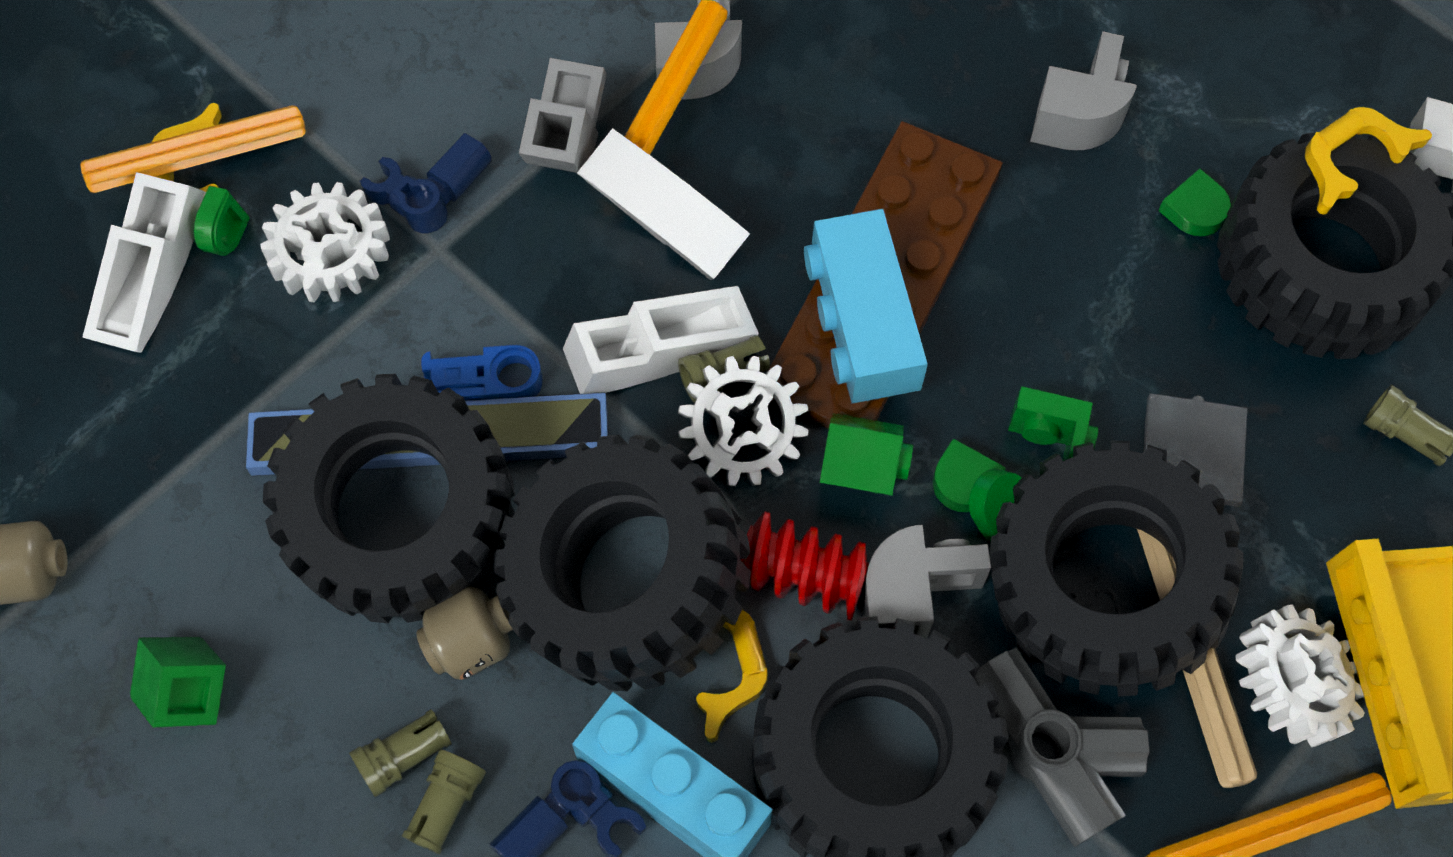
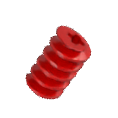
M764 511L747 532L751 553L746 559H740L751 571V588L760 591L769 579L774 577L775 596L782 599L785 598L794 585H798L799 604L803 606H808L817 593L820 592L822 593L823 612L831 614L838 604L845 600L847 620L852 621L869 566L866 556V543L859 541L847 556L843 554L841 535L835 533L827 545L822 548L819 547L817 527L811 526L803 538L797 540L795 539L794 520L788 518L779 531L775 533L771 531L770 512Z

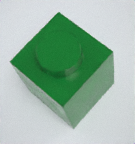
M833 413L828 431L820 483L892 496L895 479L907 480L911 464L913 444L902 443L904 426Z

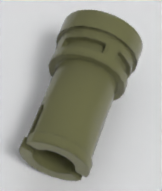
M754 335L748 340L713 353L705 350L695 355H688L678 359V368L685 389L690 383L705 387L708 383L704 377L703 369L709 365L720 375L724 374L725 359L727 357L734 356L739 369H746L748 361L745 362L744 357L766 349L762 340L757 335ZM768 355L759 356V372L764 373L770 368ZM723 386L717 389V391L721 392L723 390ZM688 393L691 400L695 403L696 399Z
M1391 384L1375 402L1364 419L1363 424L1372 430L1384 433L1389 439L1395 436L1434 461L1433 463L1437 466L1443 465L1447 459L1445 455L1450 457L1453 453V430L1418 409L1416 401L1407 398L1400 389Z
M432 709L426 711V714L382 741L377 737L372 740V743L362 747L359 746L349 752L374 797L385 792L392 783L403 779L401 776L403 772L440 749L452 745L440 721H437V717Z
M441 749L434 760L433 771L426 779L430 784L409 826L402 834L403 838L425 849L428 848L431 852L439 855L465 800H471L474 790L478 784H481L486 774L485 770L472 762Z

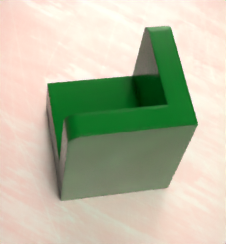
M201 637L138 638L130 697L152 728L216 725L226 664Z

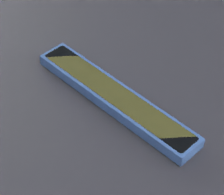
M606 393L465 401L471 411L477 410L488 423L506 461L567 458L565 454L566 449L581 442H584L589 448L597 447V439L599 437L608 436ZM313 409L249 413L246 469L251 476L274 474L267 466L274 448L285 450L290 442L283 431L294 417L304 422L314 412ZM394 451L371 459L360 469L441 464L434 457L421 452Z

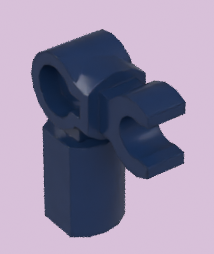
M464 133L426 173L428 179H416L408 175L404 177L396 161L391 158L382 157L378 162L388 179L382 183H373L363 177L359 182L370 201L381 205L390 204V207L395 212L406 218L408 225L414 231L431 233L440 229L446 222L448 216L446 204L450 200L455 202L492 162V157L483 143Z
M575 760L564 763L556 770L551 782V793L544 800L536 796L489 845L500 857H540L568 828L564 820L571 815L582 827L590 824L597 831L596 841L600 850L607 857H620L622 851L610 839V829L615 824L625 823L631 826L634 832L641 835L645 831L646 825L643 818L635 810L628 807H616L611 802L614 794L599 780V775L592 766L586 762Z

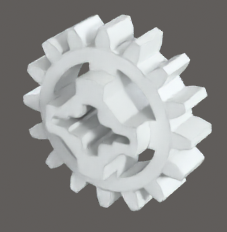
M319 182L313 183L312 195L305 198L296 190L290 192L294 204L289 208L275 204L273 210L278 222H266L263 224L262 229L268 240L260 245L275 281L282 280L287 292L291 295H294L303 287L309 302H315L321 291H328L332 301L337 302L341 295L340 289L347 286L352 292L359 294L362 291L358 280L362 276L376 280L379 274L374 261H387L389 257L385 242L389 241L390 237L378 205L376 203L368 204L364 192L360 189L347 197L343 183L337 182L332 188L331 193H324ZM348 219L358 224L362 232H357L355 224L347 223ZM290 251L295 252L298 260H304L303 266L290 257Z
M734 356L725 359L724 374L720 375L710 365L703 369L704 377L708 383L705 387L695 383L688 385L686 390L696 401L694 405L679 406L678 414L690 418L691 426L679 431L678 435L681 439L694 438L697 446L687 456L691 460H696L703 456L708 459L709 462L705 473L710 478L721 468L727 471V485L735 486L741 473H747L748 480L752 486L760 485L762 478L761 469L766 468L772 475L779 477L783 474V469L778 459L784 456L795 460L800 456L799 451L790 443L792 438L808 436V429L795 424V417L808 411L807 404L800 403L792 404L790 396L796 392L799 385L797 382H792L782 387L777 382L782 369L779 365H775L764 374L759 372V357L752 356L746 365V369H739ZM733 382L754 383L746 395L730 398L723 392L717 391L720 387ZM773 397L781 411V432L770 421L767 406ZM757 398L758 401L752 409L754 413L751 417V422L757 426L756 432L746 431L734 438L730 445H728V441L733 434L731 430L735 424L733 419L728 416L729 411L740 412L751 405ZM704 410L716 419L719 437L713 447L707 440L703 428ZM755 444L762 450L765 449L769 452L760 459L751 462L732 460L742 446Z
M1286 605L1277 611L1273 609L1251 621L1252 628L1241 633L1239 637L1248 649L1236 654V661L1248 668L1249 675L1240 679L1239 682L1241 687L1254 689L1257 697L1250 705L1253 711L1266 709L1270 714L1268 728L1274 732L1286 726L1290 743L1297 744L1307 739L1311 747L1319 746L1354 730L1352 722L1362 718L1365 714L1356 702V700L1363 698L1364 695L1361 685L1355 682L1354 675L1357 674L1355 663L1349 662L1346 656L1350 649L1348 640L1339 642L1333 637L1334 624L1329 620L1321 625H1317L1313 609L1307 608L1297 613L1293 605Z

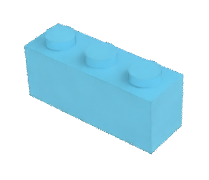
M879 209L814 221L812 245L804 246V259L809 279H819L823 296L817 297L818 314L824 332L832 330L837 348L831 349V362L837 384H847L851 403L920 391L928 363L884 210Z
M612 692L572 743L577 761L586 762L592 766L599 775L600 780L703 857H748L771 825L772 808L614 692Z

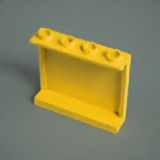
M1379 539L1355 540L1326 562L1395 808L1401 809L1453 803V546L1382 551Z

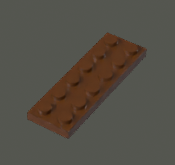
M901 121L852 214L879 209L884 210L920 335L1000 175L1003 162ZM817 279L769 370L775 365L782 367L777 380L782 387L788 383L797 382L799 388L790 396L792 404H807L808 411L799 415L828 429L833 413L877 421L888 397L851 403L847 384H837L831 362V349L837 348L833 331L824 332L820 323L817 297L823 296L819 279ZM773 397L769 403L778 406Z

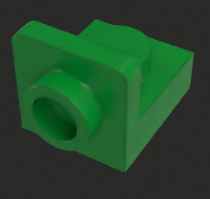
M1021 386L1012 409L1008 431L1019 433L1024 439L1035 444L1051 445L1056 442L1065 444L1062 461L1073 457V446L1092 442L1095 449L1098 436V427L1089 425L1093 403Z

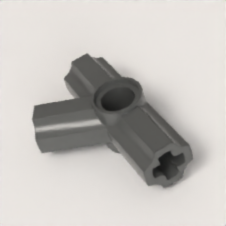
M1017 648L1005 651L980 667L975 676L976 680L980 685L992 683L1000 701L994 712L996 718L1006 719L1009 738L1007 742L1010 745V759L1014 768L1022 776L1033 781L1073 846H1078L1126 816L1100 776L1141 777L1146 773L1149 742L1148 732L1142 724L1141 717H1069L1058 711ZM1033 733H1043L1055 742L1058 752L1057 759H1047L1035 750L1032 743Z

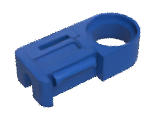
M520 345L483 347V355L432 359L429 351L421 359L424 378L432 380L439 393L446 388H450L462 396L465 401L536 397L543 383L537 356L529 348ZM513 363L524 364L532 371L529 380L518 387H508L498 379L502 369Z

